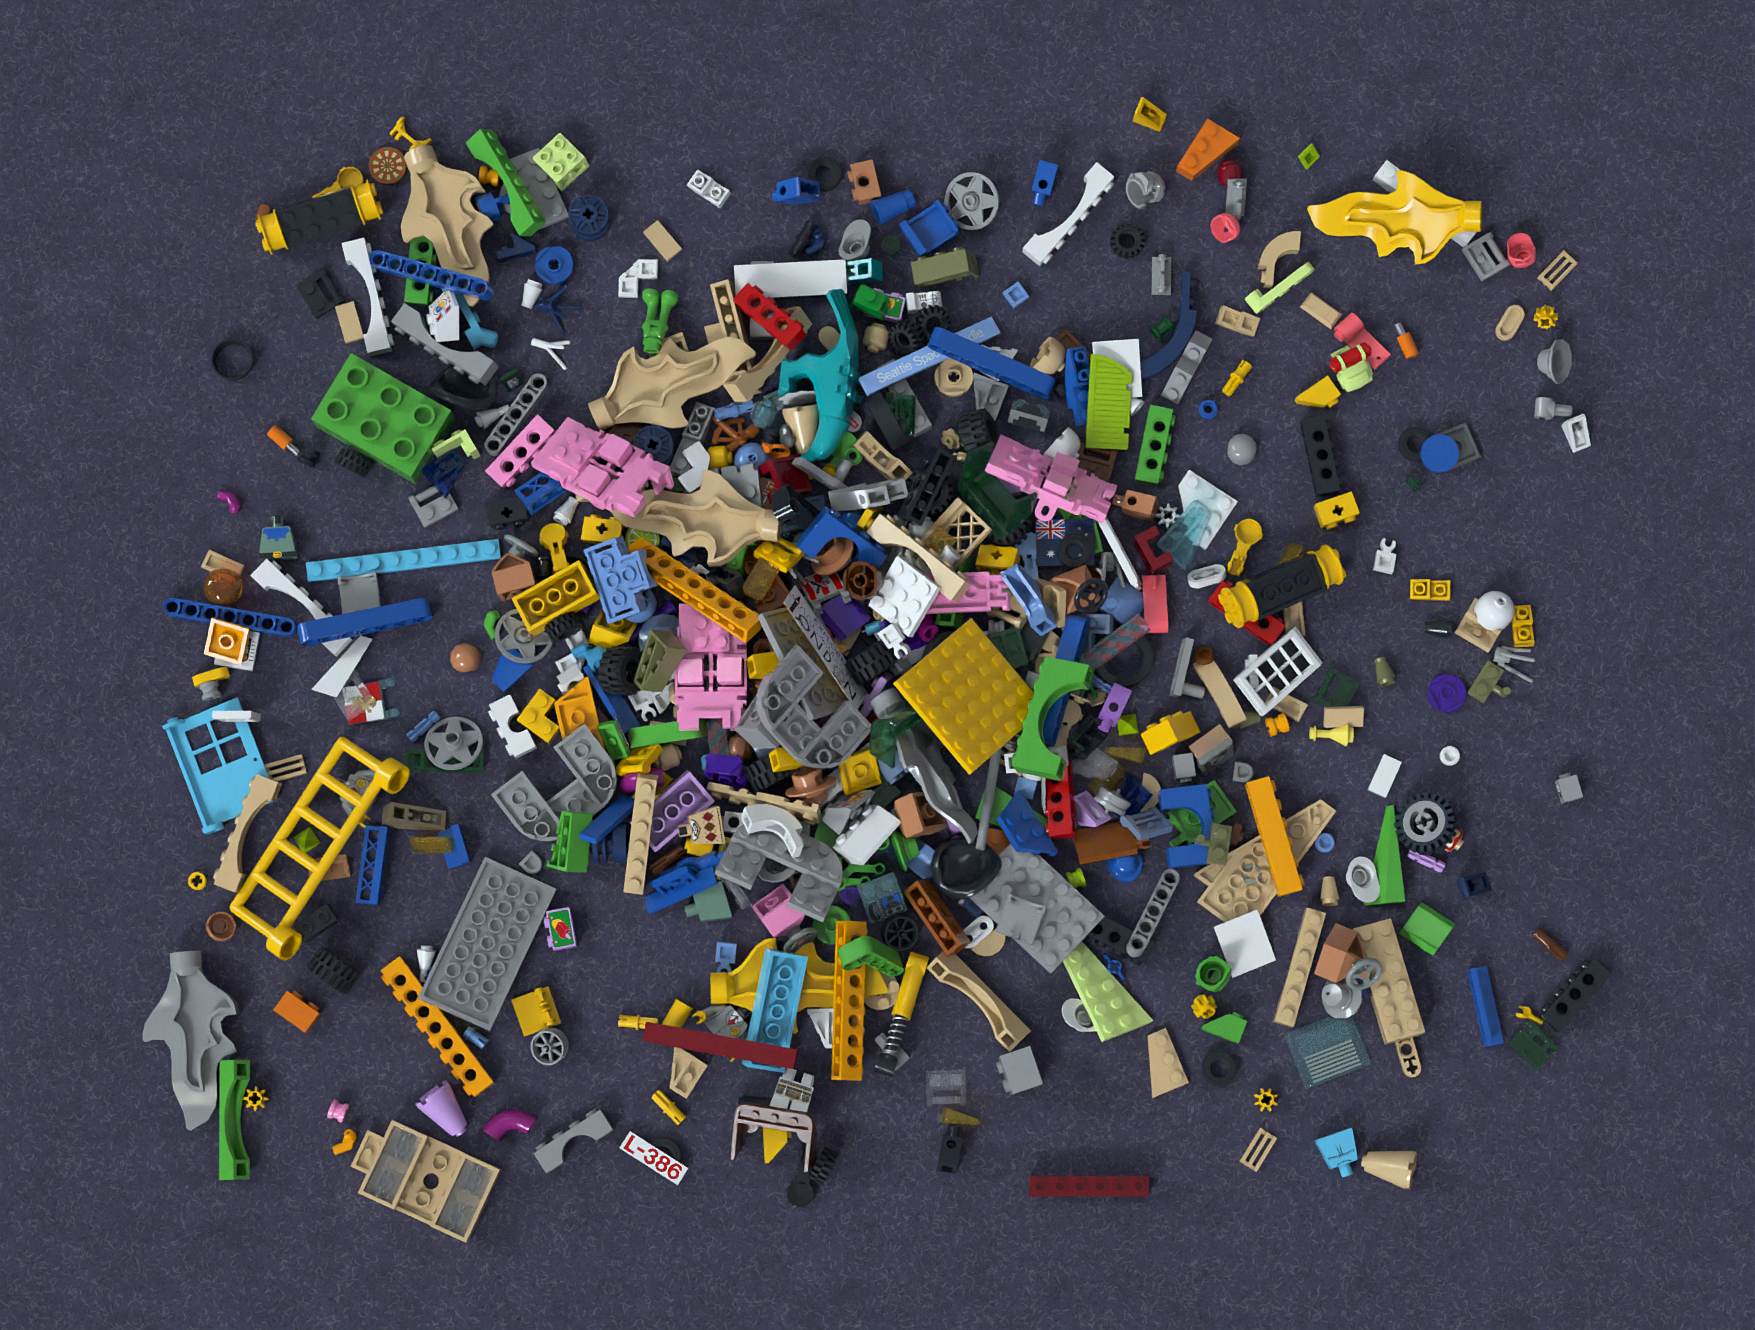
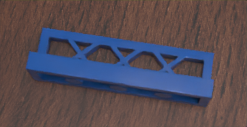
M541 472L514 491L532 516L568 490L561 486L560 481ZM549 479L547 484L539 485L540 480ZM527 489L533 490V493L528 497L522 494Z
M588 665L585 666L583 670L589 676L591 683L613 719H617L623 732L622 734L626 736L628 735L627 729L641 727L623 696L606 692L600 684L601 680L598 677V669L593 674Z
M366 825L355 903L376 906L380 904L389 827ZM370 830L379 831L378 841L374 844L369 839ZM374 848L376 851L375 861L370 863L366 858V854ZM371 867L374 871L373 879L368 883L363 876L364 872ZM369 887L371 890L370 900H361V891Z
M1487 966L1469 969L1467 973L1483 1046L1503 1044V1036Z

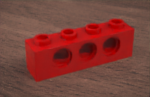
M747 283L732 300L738 308L789 351H792L806 336L803 330L804 325L797 319L793 321L789 318L791 315L784 308H781V310L777 308V303L770 296L768 298L762 295L764 292L757 285L753 287ZM761 302L759 306L754 307L755 303ZM774 313L772 318L767 319L769 314ZM788 324L786 329L781 330L783 325Z
M1222 581L1207 602L1225 614L1226 612L1219 601L1218 595L1221 594L1223 588L1230 589L1235 586L1228 581L1226 583ZM1276 615L1263 618L1268 622L1267 628L1259 626L1258 621L1260 619L1255 622L1247 621L1244 623V629L1268 646H1272L1285 628L1284 621Z
M1068 759L1069 765L1065 767L1061 781L1054 784L1053 779L1045 778L1047 804H1045L1044 810L1046 816H1048L1046 832L1054 840L1077 837L1072 761ZM1062 795L1061 801L1055 803L1056 796ZM1063 814V819L1057 822V816Z

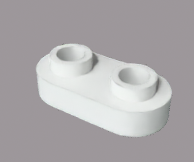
M1214 564L1193 570L1187 576L1188 584L1192 588L1199 589L1220 583L1226 578L1225 567Z
M980 916L963 930L966 935L972 936L971 943L965 948L975 947L992 932L994 925L989 917ZM985 922L987 929L982 930L980 924Z

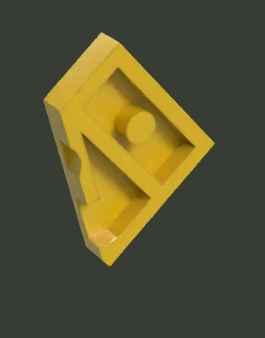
M883 507L867 508L857 523V530L867 532L883 510Z

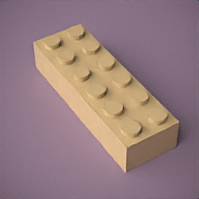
M1391 918L1352 929L1359 934L1365 959H1376L1382 965L1380 978L1370 986L1372 994L1370 998L1384 1044L1387 1045L1423 1035L1425 1029ZM1376 967L1370 972L1369 980L1374 976Z

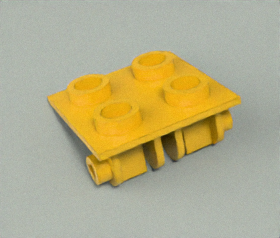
M549 986L537 988L534 992L512 999L524 1037L561 1024Z

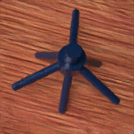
M566 282L550 299L539 297L541 302H537L535 305L537 310L550 312L561 333L565 331L556 315L563 319H566V315L556 309H582V306L557 304L556 298L568 288Z

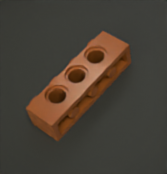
M928 879L917 880L904 891V894L947 956L957 954L971 943Z

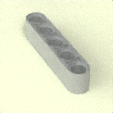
M534 374L486 439L485 448L490 455L498 456L504 451L548 389V382L544 375ZM537 380L544 381V385L540 388H536L534 383ZM530 395L533 397L531 403H524V397ZM515 411L522 413L519 419L512 418V414ZM503 427L511 428L510 432L506 435L501 434V429ZM497 442L499 443V448L497 450H490V444Z
M1165 870L1159 879L1127 943L1126 951L1130 956L1139 957L1145 950L1179 882L1180 877L1176 870ZM1165 878H1171L1173 883H1168ZM1157 894L1164 895L1165 899H1159ZM1149 910H1154L1157 916H1152ZM1141 926L1148 928L1149 932H1143ZM1132 943H1138L1141 949L1134 948Z

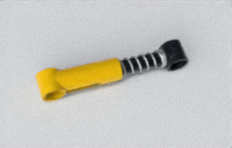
M910 952L902 983L892 1010L894 1018H892L893 1024L890 1025L891 1030L888 1031L889 1037L886 1038L885 1049L882 1053H879L874 1072L893 1078L898 1061L896 1057L898 1053L897 1048L900 1046L899 1041L902 1040L901 1035L904 1033L903 1028L906 1027L905 1022L911 1019L929 960L927 956Z

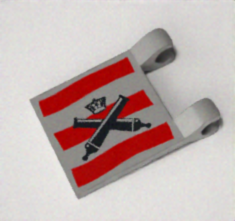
M837 572L830 575L814 573L804 578L807 582L806 585L799 580L800 587L816 616L823 614L820 602L840 594L845 604L852 601Z

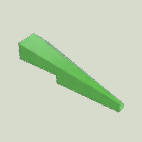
M1394 805L1386 806L1373 862L1380 885V894L1375 901L1370 903L1364 902V906L1405 902L1398 837L1395 832L1397 829L1394 827V823H1396Z

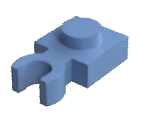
M717 941L715 962H721L717 972H721L723 968L727 969L728 972H732L729 963L735 964L737 943Z

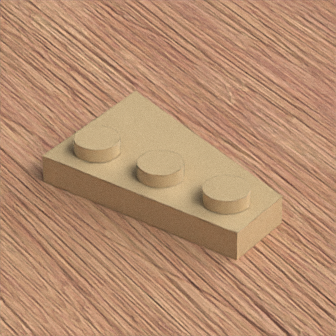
M1166 1028L1148 1035L1152 1098L1189 1082Z

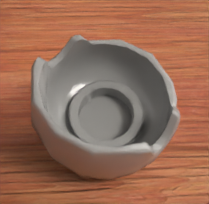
M1236 434L1228 443L1227 455L1233 463L1246 465L1256 455V442L1251 436Z

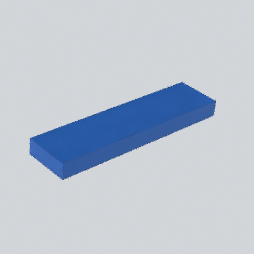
M625 795L619 797L579 833L580 839L593 844L599 843L633 812L635 798Z

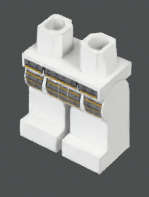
M786 1068L783 1076L779 1078L770 1106L787 1109L791 1101V1110L807 1112L814 1087H812L814 1076L804 1073L802 1081L799 1083L794 1081L797 1070Z

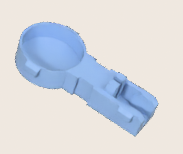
M1030 532L1026 533V540L1022 539L1020 545L1015 543L1014 548H1018L1024 563V571L1035 580L1038 578L1036 534Z

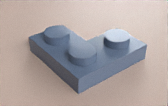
M1075 613L1076 616L1086 617L1090 620L1082 653H1095V634H1113V614Z

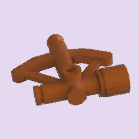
M715 415L712 417V421L718 425L714 431L712 443L731 442L727 445V449L730 452L739 446H743L747 443L746 440L755 438L760 433L759 428L755 424H751L743 431V417L731 418L727 421H717ZM738 425V432L730 426ZM724 431L731 438H723L719 436Z

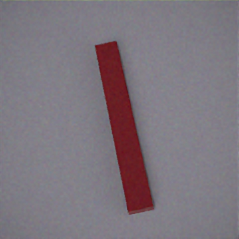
M646 1022L642 1040L644 1042L795 1069L799 1051L787 1047Z

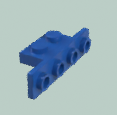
M684 866L653 880V887L657 891L645 896L647 912L652 914L717 885L715 869L709 867L695 874L688 866Z

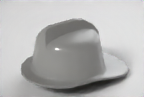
M862 219L855 220L846 228L839 247V255L843 259L851 261L863 260L869 254L870 246L868 242L871 235V227L867 221Z

